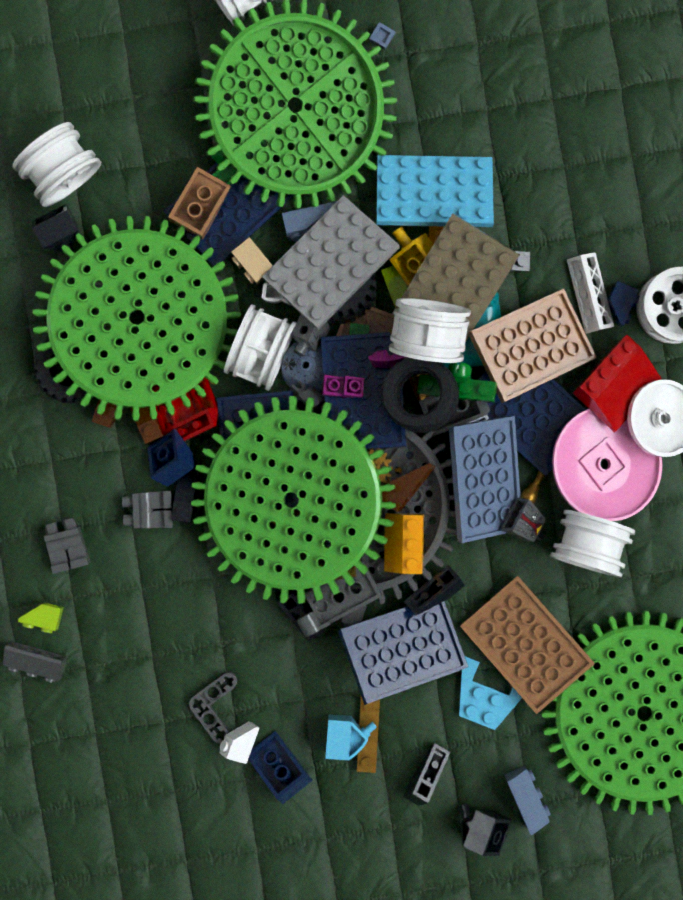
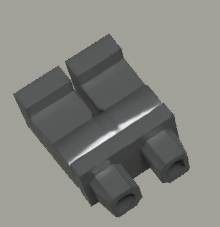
M172 490L133 493L130 496L122 497L123 507H133V515H123V525L134 526V528H173V510L154 511V509L173 508Z
M74 518L63 520L65 530L60 532L56 522L45 525L46 536H44L50 557L52 574L91 563L80 526L77 527Z

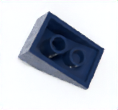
M276 731L251 750L248 760L275 798L282 804L313 781Z

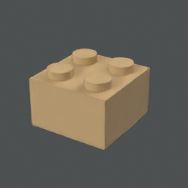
M250 237L232 251L234 257L231 259L239 269L242 267L245 269L244 275L251 284L255 282L259 285L264 281L262 276L273 265Z

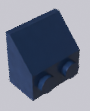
M175 429L147 448L151 479L167 487L195 468L192 451Z

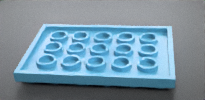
M377 156V225L445 226L452 213L475 227H493L492 157Z

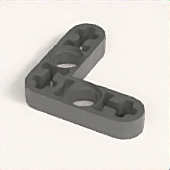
M232 672L222 674L196 693L189 701V707L211 738L219 744L224 739L221 737L217 738L215 728L213 731L210 728L219 722L220 725L217 728L220 732L225 731L224 738L229 733V730L211 705L236 686L238 682L237 676ZM226 676L228 678L232 677L233 685H225L223 687L225 691L223 692L221 686L218 685L217 682L220 681V684H222L225 682ZM216 687L219 691L218 696L210 697L208 689ZM194 699L202 700V708L208 707L209 710L204 711L200 716L199 713L202 710L198 706H193L195 703ZM206 714L214 716L215 721L212 724H207L204 721Z

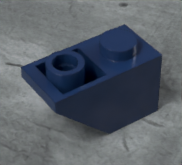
M619 281L614 283L608 303L617 325L622 327L625 323H629L632 316L630 310L632 306H636L640 296L637 295L638 289Z

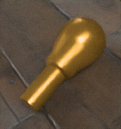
M540 471L533 482L520 494L522 499H529L533 504L537 500L539 485L545 477Z

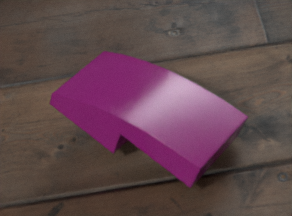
M379 350L374 352L373 355L368 356L373 367L392 368L401 359L406 358L395 353L389 355L387 350Z
M323 376V396L363 398L364 378Z

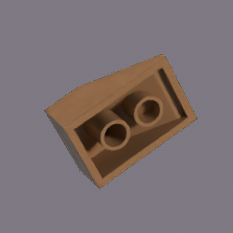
M197 167L169 214V221L179 227L183 226L187 232L195 236L198 235L203 240L231 186Z

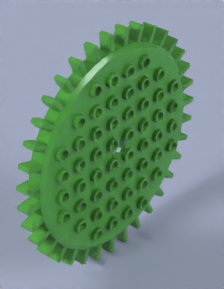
M283 0V14L279 15L274 14L271 2L265 4L267 18L262 20L259 19L257 12L252 8L248 10V15L253 24L247 28L238 17L235 18L233 24L239 31L235 38L224 29L219 33L221 38L228 43L226 48L222 50L215 44H211L208 47L212 53L219 57L216 64L207 60H202L200 66L204 69L212 71L210 80L205 78H197L195 80L197 85L208 87L207 97L199 95L193 98L195 103L207 104L206 114L200 113L194 116L195 121L209 120L210 130L200 133L198 135L199 139L213 136L217 144L206 151L207 156L214 155L220 151L225 157V160L217 165V171L224 170L230 164L236 172L230 177L229 183L231 185L236 183L241 176L249 180L243 191L245 195H249L252 192L254 185L263 188L259 200L262 203L267 201L270 191L278 193L277 207H283L286 194L294 195L293 204L295 209L301 208V195L303 194L310 195V203L314 207L319 206L317 192L325 191L329 202L336 201L332 187L338 184L345 195L350 194L351 189L346 183V179L351 175L356 182L363 184L365 179L358 172V169L362 165L371 171L377 169V166L368 159L371 152L373 151L377 155L382 156L386 154L383 148L376 145L378 137L383 139H392L393 134L381 130L382 122H393L397 118L392 114H384V104L392 105L397 102V98H384L382 89L391 87L395 82L390 79L381 82L378 74L379 71L386 70L389 67V63L384 62L375 66L371 59L372 56L379 53L381 50L380 46L373 47L367 52L362 43L368 39L370 33L368 31L362 33L358 39L350 34L356 25V20L353 19L348 22L344 29L337 25L341 16L340 10H336L332 14L330 21L322 18L324 12L323 3L318 4L315 15L307 14V0L300 1L299 13H291L289 0ZM271 30H276L277 36H272ZM299 33L304 35L303 40L298 39ZM329 37L330 43H326L324 38ZM257 42L262 43L261 49L256 47ZM284 45H287L289 47L288 52H285L283 50ZM310 49L316 51L315 56L310 54ZM337 52H340L342 54L341 59L337 58ZM242 54L247 55V61L242 60ZM269 57L274 59V64L268 62ZM296 61H300V62H301V67H300V68L296 67V65H295V62H296ZM323 64L327 65V71L322 70ZM227 66H231L233 68L232 73L227 72ZM350 67L354 69V74L348 72ZM255 69L259 70V76L254 75ZM281 73L286 74L287 78L285 80L281 79ZM308 76H311L313 78L312 83H309L307 81ZM335 79L340 82L339 86L334 85ZM239 82L245 83L244 89L239 87ZM361 83L366 85L365 90L360 88ZM267 85L272 87L271 92L266 91ZM294 88L298 89V95L293 94ZM321 91L325 93L324 99L319 96ZM225 94L230 95L229 101L224 99ZM346 95L351 96L350 102L346 101ZM252 97H255L257 99L256 104H253L251 102ZM291 98H298L302 103L301 110L297 113H293L287 105ZM279 100L284 102L283 107L278 106ZM305 104H309L311 106V109L309 111L305 109ZM332 107H335L337 109L336 114H333L331 112ZM237 109L242 110V116L236 114ZM359 110L363 112L362 117H359L357 114ZM265 112L269 114L268 120L263 117ZM291 116L296 117L295 123L290 121ZM318 119H321L323 122L321 126L317 125ZM223 121L227 122L228 127L226 129H224L221 126V123ZM344 122H347L349 124L348 129H345L343 127ZM249 125H253L255 127V130L253 132L249 131ZM276 128L281 129L282 132L280 135L276 134ZM303 131H306L308 133L307 138H304L302 136ZM330 134L334 135V141L329 140ZM235 137H239V144L234 143ZM356 137L360 138V144L355 143ZM262 140L267 142L266 147L261 146ZM289 143L293 144V150L287 148ZM315 146H318L320 148L319 153H315ZM342 149L346 151L345 156L340 154ZM247 152L252 154L251 159L246 158ZM274 155L279 157L278 162L273 161ZM301 158L305 159V165L299 163ZM328 161L332 163L330 169L326 167ZM260 167L264 169L263 175L258 173ZM287 170L291 172L289 178L285 176ZM313 173L317 175L316 181L311 178Z
M127 216V230L117 231L115 221L109 219L108 226L111 230L109 234L102 236L95 224L91 226L92 233L96 237L95 240L87 243L81 234H76L77 242L82 248L74 253L70 247L63 245L62 250L70 259L65 265L61 264L58 260L51 259V265L60 271L56 279L45 274L41 276L45 283L53 285L51 292L48 294L36 291L35 294L38 299L48 301L47 309H33L34 316L46 317L47 320L46 326L33 328L34 334L48 333L49 342L37 345V349L39 352L52 349L55 354L53 358L43 363L44 366L51 368L55 364H60L63 371L57 374L53 380L57 384L69 376L74 383L67 389L66 394L70 397L78 388L85 391L86 395L81 400V406L84 408L89 404L92 397L101 400L97 407V414L99 415L105 412L108 403L116 405L114 412L116 420H120L122 417L123 407L133 408L132 417L134 422L139 421V409L147 407L150 408L152 420H157L156 406L163 404L166 405L169 415L173 416L175 415V409L171 401L181 398L183 405L186 408H190L191 402L186 393L192 389L197 392L198 396L204 398L206 393L199 386V383L204 378L209 380L211 384L217 385L219 383L216 376L212 375L210 371L214 365L224 370L226 362L219 360L218 357L221 351L229 353L232 347L231 345L224 344L225 336L236 337L238 332L237 329L226 328L227 320L241 318L240 312L226 311L227 303H234L239 300L238 294L224 296L222 288L233 283L232 277L218 281L215 275L223 270L225 263L222 261L210 267L206 262L213 255L214 249L210 247L202 255L197 253L194 249L200 243L198 235L192 239L189 245L182 242L181 239L185 234L183 226L177 230L175 237L167 235L168 220H163L159 232L151 231L149 216H146L143 221V230L133 229V219L131 216ZM116 243H120L122 247L120 249H116L114 245ZM144 246L149 248V251L146 253L142 251ZM171 250H175L177 254L175 256H171L169 252ZM105 255L106 259L104 261L99 260V256ZM128 258L134 260L132 264H127L126 261ZM160 262L161 266L159 268L154 267V263ZM183 265H187L189 269L187 271H183L181 267ZM86 266L91 268L88 273L83 271ZM117 270L118 274L116 276H112L111 271ZM144 273L146 275L145 279L143 280L138 278L139 274ZM172 277L173 282L167 283L166 278ZM73 278L75 282L74 284H68V280ZM199 280L201 284L196 287L193 282ZM97 282L103 283L102 287L97 288L95 284ZM129 285L130 290L124 291L123 287ZM154 288L158 290L156 295L150 293ZM184 292L185 297L179 298L178 293ZM82 293L87 295L85 300L80 299ZM206 296H212L213 300L211 302L206 301ZM109 297H113L115 301L113 303H108L107 299ZM137 300L142 301V305L140 307H137L135 305V302ZM164 304H169L170 308L168 310H164L162 306ZM66 305L71 306V310L68 312L64 310ZM192 307L197 308V312L195 314L190 312V309ZM98 309L99 313L97 315H93L92 310ZM136 310H140L145 316L144 321L139 325L131 323L129 319L130 314ZM125 312L127 314L126 318H120V313ZM153 316L154 321H147V317ZM176 319H180L182 324L176 325L174 322ZM79 320L83 321V326L81 327L76 326ZM205 322L209 324L207 329L202 327V324ZM110 324L111 329L105 330L104 325ZM132 328H138L139 332L137 334H133L131 332ZM165 331L167 334L165 337H160L159 332ZM63 332L68 334L66 339H62L60 336ZM192 334L194 339L192 341L187 340V335ZM94 336L96 339L94 342H89L88 338ZM118 339L123 340L121 346L116 345ZM145 343L151 344L149 349H145L143 346ZM177 346L179 350L174 353L171 351V348ZM79 348L80 352L73 354V349ZM201 349L206 351L204 356L199 355ZM106 351L108 353L107 357L102 358L100 356L101 352ZM131 354L134 355L135 360L129 361L128 356ZM157 358L163 359V363L160 365L156 364L155 361ZM188 361L191 365L189 368H185L183 363ZM87 363L92 364V368L89 370L85 369V364ZM113 367H119L120 371L118 373H114L112 371ZM142 370L147 371V375L144 377L140 375ZM170 373L175 375L173 380L168 379ZM99 378L104 380L102 385L97 384ZM126 382H131V383H132L131 388H129V389L125 388V387H124L125 383H126ZM154 385L159 386L160 389L158 392H154L152 390V387Z
M290 396L288 401L289 410L281 411L280 401L278 397H274L271 400L273 412L266 414L262 403L256 402L254 406L258 417L251 420L245 410H240L238 413L244 422L241 427L237 429L232 421L226 420L224 424L232 434L227 439H224L218 433L212 435V438L221 447L217 453L209 448L203 449L202 452L212 458L213 461L210 467L196 465L195 469L208 474L206 483H192L193 488L203 489L205 492L204 500H193L191 505L195 507L204 506L206 516H199L193 522L194 524L208 523L210 531L203 533L198 538L200 541H206L213 537L217 546L210 549L207 556H216L221 551L226 560L219 565L218 570L223 571L232 564L237 569V572L231 579L233 584L240 581L244 574L251 579L247 585L246 592H253L257 582L265 585L263 599L265 600L269 599L272 595V588L281 589L280 603L287 602L289 598L288 590H297L298 603H304L306 599L305 589L312 588L316 601L323 599L321 585L327 583L333 595L338 594L340 591L335 582L336 578L342 576L345 582L351 586L355 581L348 570L355 566L359 572L366 574L369 570L360 561L363 555L366 554L373 560H377L380 557L376 551L370 549V545L373 540L380 544L388 542L385 536L379 535L376 532L379 524L385 527L393 526L394 522L390 519L381 518L382 508H395L396 503L382 501V492L394 490L395 485H381L379 476L389 473L392 469L391 466H384L380 469L376 468L373 460L381 457L385 452L382 449L369 454L365 446L373 441L375 438L373 434L365 436L361 441L354 435L361 428V421L353 423L350 429L342 425V422L347 417L348 412L346 410H342L338 414L337 419L334 420L328 417L332 403L325 402L321 414L313 412L314 398H307L304 411L297 410L296 396ZM283 422L287 423L286 429H282L281 424ZM301 428H304L306 431L303 436L299 432ZM259 434L263 436V440L261 442L257 440V436ZM320 434L324 436V440L322 442L318 440V436ZM339 440L343 443L341 448L336 446ZM276 441H280V442H281V447H280V448H277V447H276V445H275ZM235 447L239 449L238 454H235L233 452V449ZM295 447L300 449L299 454L294 453ZM253 453L257 455L256 460H252L251 455ZM313 453L318 455L317 460L312 459ZM271 459L275 460L274 467L269 464ZM332 459L336 460L337 462L335 467L331 466L330 461ZM229 465L233 467V472L231 473L227 470ZM290 465L294 468L292 473L288 472V466ZM349 466L355 467L354 473L349 472ZM246 472H250V473H251V478H250V479H247V478H246V476H245ZM307 472L312 473L311 479L306 477ZM265 478H268L270 481L268 485H265L263 482ZM326 478L330 479V485L324 483ZM223 484L227 485L226 491H223L221 488ZM283 484L288 486L287 491L282 490ZM344 484H347L349 486V490L347 492L343 490ZM241 490L245 491V497L240 496ZM302 490L306 492L304 498L300 496ZM362 491L367 492L368 495L366 498H363L361 496ZM290 492L295 493L299 499L297 506L293 508L284 503L287 493ZM259 496L264 499L262 504L258 502ZM319 497L324 498L323 504L318 502ZM217 502L221 504L220 510L216 508ZM277 503L282 505L281 510L276 508ZM338 503L343 505L342 510L337 509ZM235 509H238L240 512L238 516L234 514ZM295 509H298L300 511L299 516H295ZM357 509L362 513L360 517L355 515ZM253 515L257 516V522L252 521ZM314 515L319 519L317 523L312 520ZM271 521L276 523L274 529L270 527ZM331 522L337 524L336 529L331 528ZM229 527L233 528V534L228 533ZM289 528L294 529L293 535L288 533ZM350 528L355 529V535H350ZM248 533L252 536L250 541L246 539ZM307 534L312 535V541L306 539ZM265 540H268L270 542L269 547H266L264 545ZM326 540L331 542L329 548L325 546ZM283 546L288 548L287 553L282 551ZM344 547L349 548L348 554L343 552ZM241 552H244L246 554L245 559H242L240 557ZM301 553L306 554L307 557L305 560L301 559ZM260 558L264 560L263 565H259L258 560ZM320 559L325 561L324 566L319 565ZM277 565L282 566L281 572L276 570ZM296 571L300 572V578L295 577L294 573Z
M643 610L642 624H633V616L631 612L627 611L624 617L626 626L617 627L615 618L610 615L608 616V623L611 630L602 633L600 626L594 622L591 626L597 637L588 641L585 635L580 632L577 634L578 640L584 645L582 649L594 663L598 662L600 667L594 669L592 666L584 673L582 681L577 679L553 700L555 701V710L541 711L542 717L555 718L556 725L543 729L544 735L558 734L559 742L548 746L549 752H556L560 749L564 750L566 756L559 759L555 764L558 768H562L568 763L574 766L575 769L566 777L569 783L575 781L579 775L586 779L585 783L580 787L579 791L581 794H586L592 785L599 789L595 795V803L600 804L607 793L614 796L611 802V809L617 811L620 800L625 799L629 800L628 812L633 815L636 811L637 801L645 802V810L648 815H653L652 802L658 800L662 801L663 809L666 812H670L671 806L668 798L677 796L678 801L683 805V749L680 750L678 748V745L683 743V653L680 654L678 652L679 647H683V634L680 633L683 627V619L678 617L674 628L670 629L665 627L667 621L666 613L661 612L658 625L649 624V611ZM626 639L631 641L629 646L624 645ZM653 643H657L655 650L651 649ZM615 651V656L609 657V652ZM642 655V660L636 661V656ZM665 658L669 659V663L667 665H663V660ZM622 666H626L627 668L625 673H621L620 668ZM649 670H653L654 672L653 676L651 677L647 675V672ZM676 674H680L681 678L679 680L674 679ZM606 678H611L610 684H605ZM638 682V687L632 688V683ZM661 685L665 686V691L663 692L659 691ZM592 689L596 690V694L594 696H590L589 694L590 690ZM618 693L623 694V698L621 700H618L616 698ZM645 697L650 698V702L647 704L643 702ZM576 701H580L581 703L580 707L578 708L574 707V703ZM672 701L677 702L676 707H671ZM602 705H607L608 709L601 711ZM642 706L649 707L652 712L649 719L645 721L640 720L637 716L638 709ZM629 709H634L633 715L628 714ZM660 712L661 718L656 719L655 714ZM588 716L592 717V721L590 723L586 722V718ZM615 720L619 721L617 727L613 726V721ZM641 724L646 725V729L643 731L640 730ZM576 728L577 732L572 735L570 730ZM668 728L673 729L672 734H667ZM599 732L604 733V736L602 738L597 737V734ZM625 736H630L631 740L625 742L624 738ZM656 739L658 741L657 745L652 746V740ZM584 743L588 744V749L586 750L582 749ZM611 747L615 748V752L613 754L609 753V749ZM638 751H642L641 757H636ZM664 755H669L668 761H663ZM599 759L600 763L599 765H594L593 761ZM622 763H627L625 769H621L620 765ZM650 766L654 767V771L652 773H649L647 771L648 767ZM680 770V776L676 777L674 775L675 771ZM607 774L612 776L609 781L605 780ZM634 778H638L637 784H632ZM661 782H665L664 788H659Z

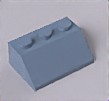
M523 766L504 776L530 835H533L550 822L548 816L551 814L547 805H542L540 799L543 798L539 787L535 788L532 782L535 780L532 770H527Z

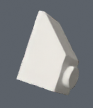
M248 721L226 734L220 744L219 753L226 759L246 764L259 727Z

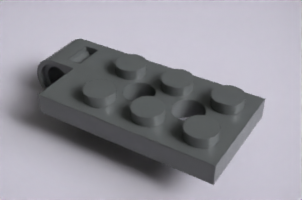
M356 568V577L353 578L355 583L361 585L362 589L359 593H354L351 590V586L344 579L335 580L339 591L345 597L342 602H337L334 599V595L327 583L320 586L323 599L316 601L313 589L305 592V596L313 611L296 620L304 636L308 637L338 619L382 597L383 595L370 571L362 574Z

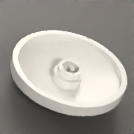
M657 380L647 383L635 393L628 409L629 431L635 443L646 453L657 457H669L683 452V385L675 381Z

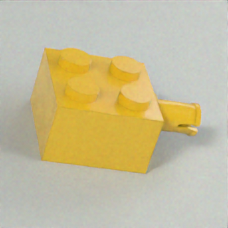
M400 227L392 235H394L402 248L401 251L389 260L409 286L434 244L426 233L415 240H411L403 227Z

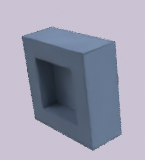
M379 22L369 40L386 50L396 32Z

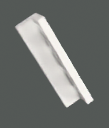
M596 253L567 259L585 333L614 327ZM587 258H590L591 268L588 266ZM593 278H594L595 281H596V286L593 285V281H592ZM597 297L600 298L601 305L598 303ZM602 315H604L607 324L605 325L603 324Z

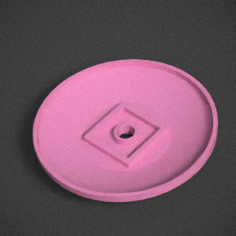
M587 409L568 421L559 433L553 450L552 467L556 485L563 498L577 512L609 521H618L637 514L651 501L661 480L662 457L646 453L635 443L629 431L628 418L614 433L590 409ZM602 459L608 462V467L605 470L600 466Z

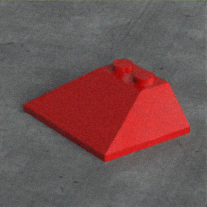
M188 361L183 363L185 368H189L191 365ZM170 373L168 375L169 380H173L175 378V375L173 373ZM206 378L199 383V386L206 393L204 398L198 396L194 389L186 393L191 402L190 408H186L183 405L181 398L171 401L175 409V415L173 416L169 415L165 404L156 406L157 419L164 436L175 429L182 439L187 441L217 426L218 404ZM158 385L152 387L154 392H158L160 389Z

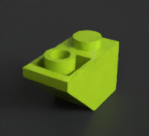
M43 603L21 616L18 622L23 623L22 626L27 628H34L36 626L40 627L43 632L52 633L59 628L64 607Z

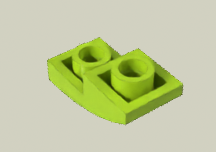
M392 265L381 271L396 307V299L402 298L408 285Z

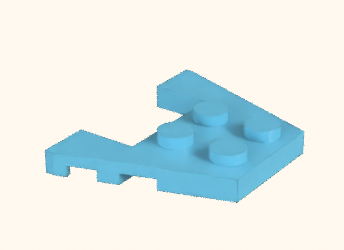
M465 656L468 668L463 669L461 672L459 716L495 730L522 697L513 687L508 695L473 681L480 662Z

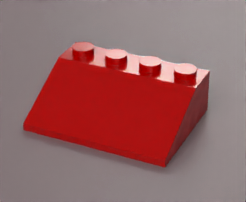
M625 335L575 389L573 394L615 433L627 420L629 405L635 393L645 384L662 380L643 349L630 336Z

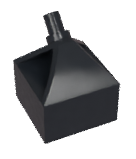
M67 203L32 220V228L43 248L62 252L65 255L62 246L66 245L74 252L73 246L78 232V224Z
M468 803L461 805L460 807L463 812V820L461 822L463 847L481 856H500L512 819L495 811L476 810L470 812Z

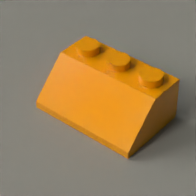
M385 513V519L392 520L394 524L391 527H385V537L388 539V542L384 545V571L400 574H422L424 514Z

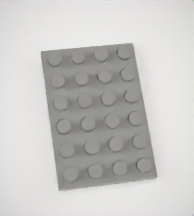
M343 195L262 278L319 330L400 246Z

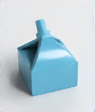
M329 714L325 759H352L366 745L368 737L371 736L370 733L377 728L375 723L372 721L366 727L360 728L352 716Z

